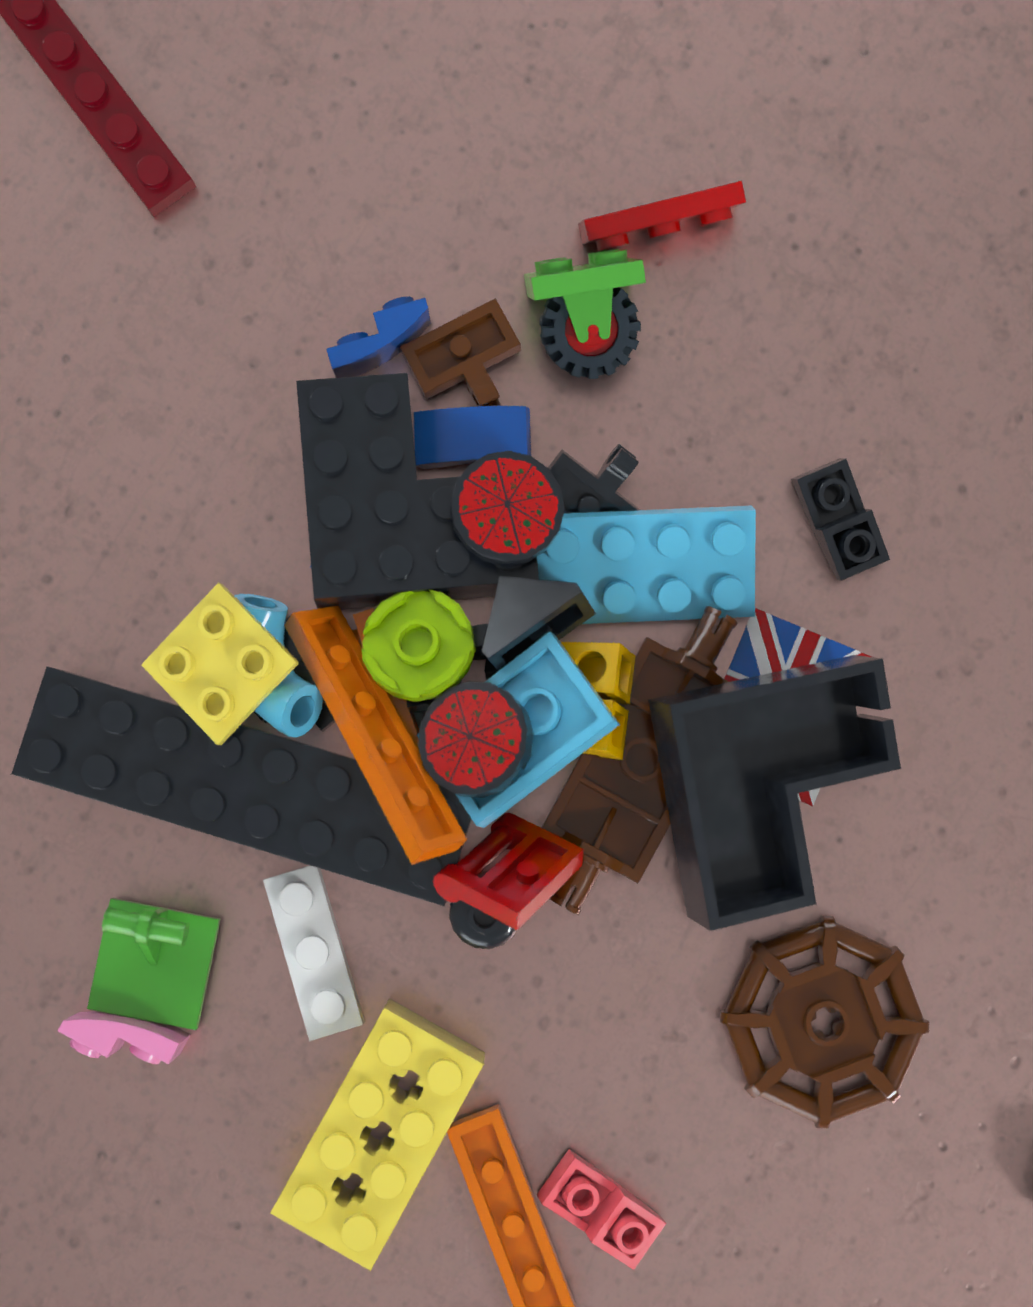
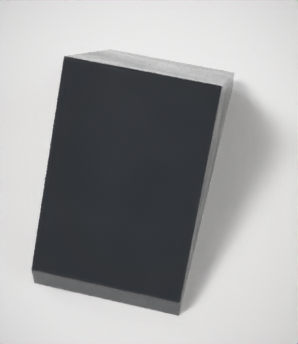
M500 576L482 651L499 671L548 632L553 633L560 640L596 613L576 583Z

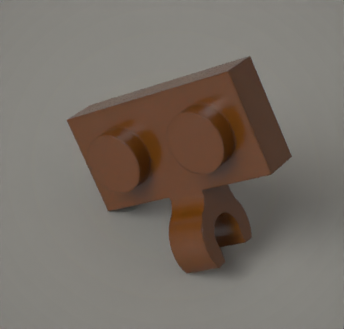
M495 298L400 346V349L426 399L464 380L476 406H501L498 400L500 395L486 369L520 352L521 343Z

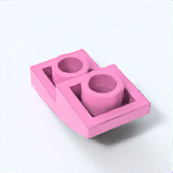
M99 1011L78 1012L62 1021L58 1032L71 1038L69 1044L73 1049L88 1057L99 1058L103 1055L108 1058L121 1049L126 1041L131 1044L129 1050L133 1055L151 1064H160L161 1061L167 1064L172 1062L181 1054L191 1035L171 1025Z

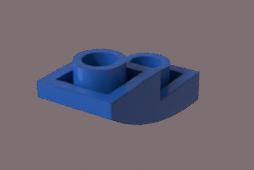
M407 296L388 301L382 306L383 310L373 313L378 334L368 336L366 332L352 333L340 338L337 341V346L327 348L335 377H355L367 373L401 353L400 346L420 337L431 324L426 298L414 301L412 297Z
M475 406L414 412L416 466L422 469L471 464L487 454L513 451L531 456L530 408L526 406Z

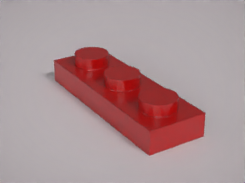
M738 181L584 219L578 223L582 245L596 242L598 251H603L630 244L628 239L629 233L648 229L651 239L681 231L679 221L699 216L701 226L732 219L731 208L746 203L743 183Z

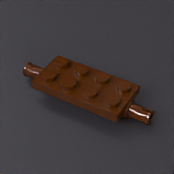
M706 606L704 614L685 648L679 647L675 651L649 637L644 639L635 657L630 704L618 703L629 711L623 760L601 758L598 755L582 753L541 827L584 849L582 866L549 898L554 903L562 906L571 887L575 886L565 907L576 915L580 914L581 907L601 871L607 873L610 868L638 884L670 826L648 700L729 682L716 673L718 667L714 663L738 622L731 616L726 615L721 619L713 634L712 629L722 612L718 609Z

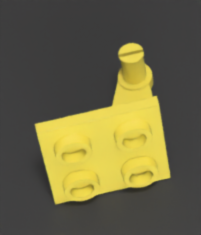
M217 583L141 666L217 745H222L299 662L223 584Z

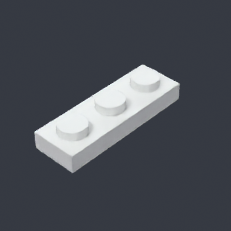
M309 865L264 879L263 882L309 1041L363 1025L365 1022L321 869Z

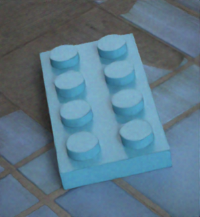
M752 505L565 513L563 514L558 535L548 549L537 556L539 580L572 582L579 586L596 613L582 624L701 619L706 606L722 611L719 618H723L726 615L732 618L755 617L756 510Z

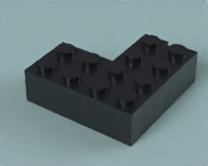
M408 373L296 381L313 596L317 609L339 606L340 609L378 606L392 595L406 591L429 592V590H434L444 594L448 593L452 600L495 596L500 576L539 580L537 557L522 564H494L481 560L464 547L454 531L451 516V500L456 481L459 477L417 480Z
M851 655L649 699L687 917L709 931H714L816 905L798 793L901 769L893 719L867 714L857 715L856 706L875 710L891 708L883 658Z

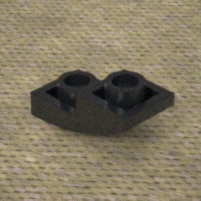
M839 458L791 479L813 533L837 580L842 581L890 560L873 511L864 508L846 458Z

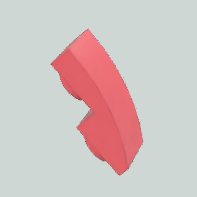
M568 1149L536 1194L542 1205L584 1231L591 1243L633 1270L667 1224L662 1217L637 1197L570 1149Z

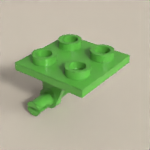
M111 898L103 918V935L87 1009L197 1030L221 919Z

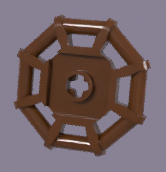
M821 916L819 922L762 943L756 940L749 947L752 952L727 1008L720 1010V1023L726 1024L747 1081L744 1089L752 1098L760 1096L813 1121L816 1128L828 1129L830 1122L886 1101L894 1104L901 1097L898 1091L923 1034L929 1033V1020L924 1019L902 963L905 955L897 946L889 948L835 922L833 916ZM818 946L819 963L789 973L785 965L779 961ZM838 948L871 963L862 977L835 965ZM767 972H769L780 983L770 996L767 1012L752 1010L751 1007ZM884 981L887 983L899 1016L885 1017L874 988ZM821 1008H825L829 1013L837 1012L839 1014L840 1021L832 1025L834 1034L825 1037L821 1030H812L811 1021L817 1018L816 1011ZM767 1027L778 1056L765 1065L751 1028ZM886 1032L897 1034L881 1072L872 1064L876 1056L873 1052L879 1039L882 1041ZM789 1068L796 1072L799 1071L816 1081L814 1094L811 1096L779 1080H781ZM863 1073L870 1082L833 1096L832 1083Z

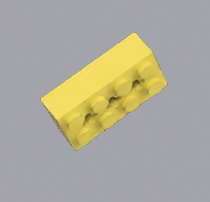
M389 998L270 1214L371 1271L484 1066L485 1052ZM409 1070L415 1072L418 1075L416 1085L420 1086V1088L411 1087L408 1091L403 1090L398 1086L399 1080L394 1078V1074L404 1077ZM381 1121L390 1126L387 1135L389 1137H383L381 1140H378L371 1135L372 1129L367 1128V1126L375 1129ZM352 1173L362 1178L359 1187L355 1189H350L343 1184L344 1180H347Z

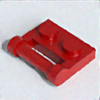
M504 813L491 825V833L456 865H446L434 876L433 884L437 893L446 901L455 903L462 900L518 930L582 866L584 849L515 814ZM505 849L510 850L482 878L477 876Z

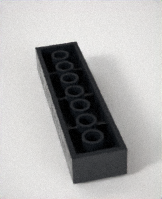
M48 666L46 667L11 773L15 776L445 906L447 901L437 893L433 884L434 876L446 865H456L460 860L464 847L463 843L457 851L411 864L355 758L243 724L222 745H217L180 705ZM438 785L467 837L472 820L455 793Z

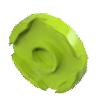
M429 590V592L406 591L392 595L376 607L366 620L363 630L362 660L373 680L393 697L417 702L435 699L448 688L458 685L470 670L475 653L473 627L461 606L444 593Z

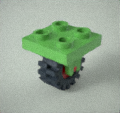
M611 249L588 253L589 264L573 266L572 258L567 259L566 257L534 262L536 272L524 274L526 294L534 301L548 299L544 305V313L540 316L539 325H541V341L549 357L562 370L579 378L583 376L588 379H599L598 376L606 374L609 376L615 373V369L621 364L625 366L631 359L628 356L632 349H637L639 341L636 338L637 332L641 331V321L637 320L636 313L638 310L635 303L631 302L628 294L619 287L646 283L643 260L629 258L627 250Z

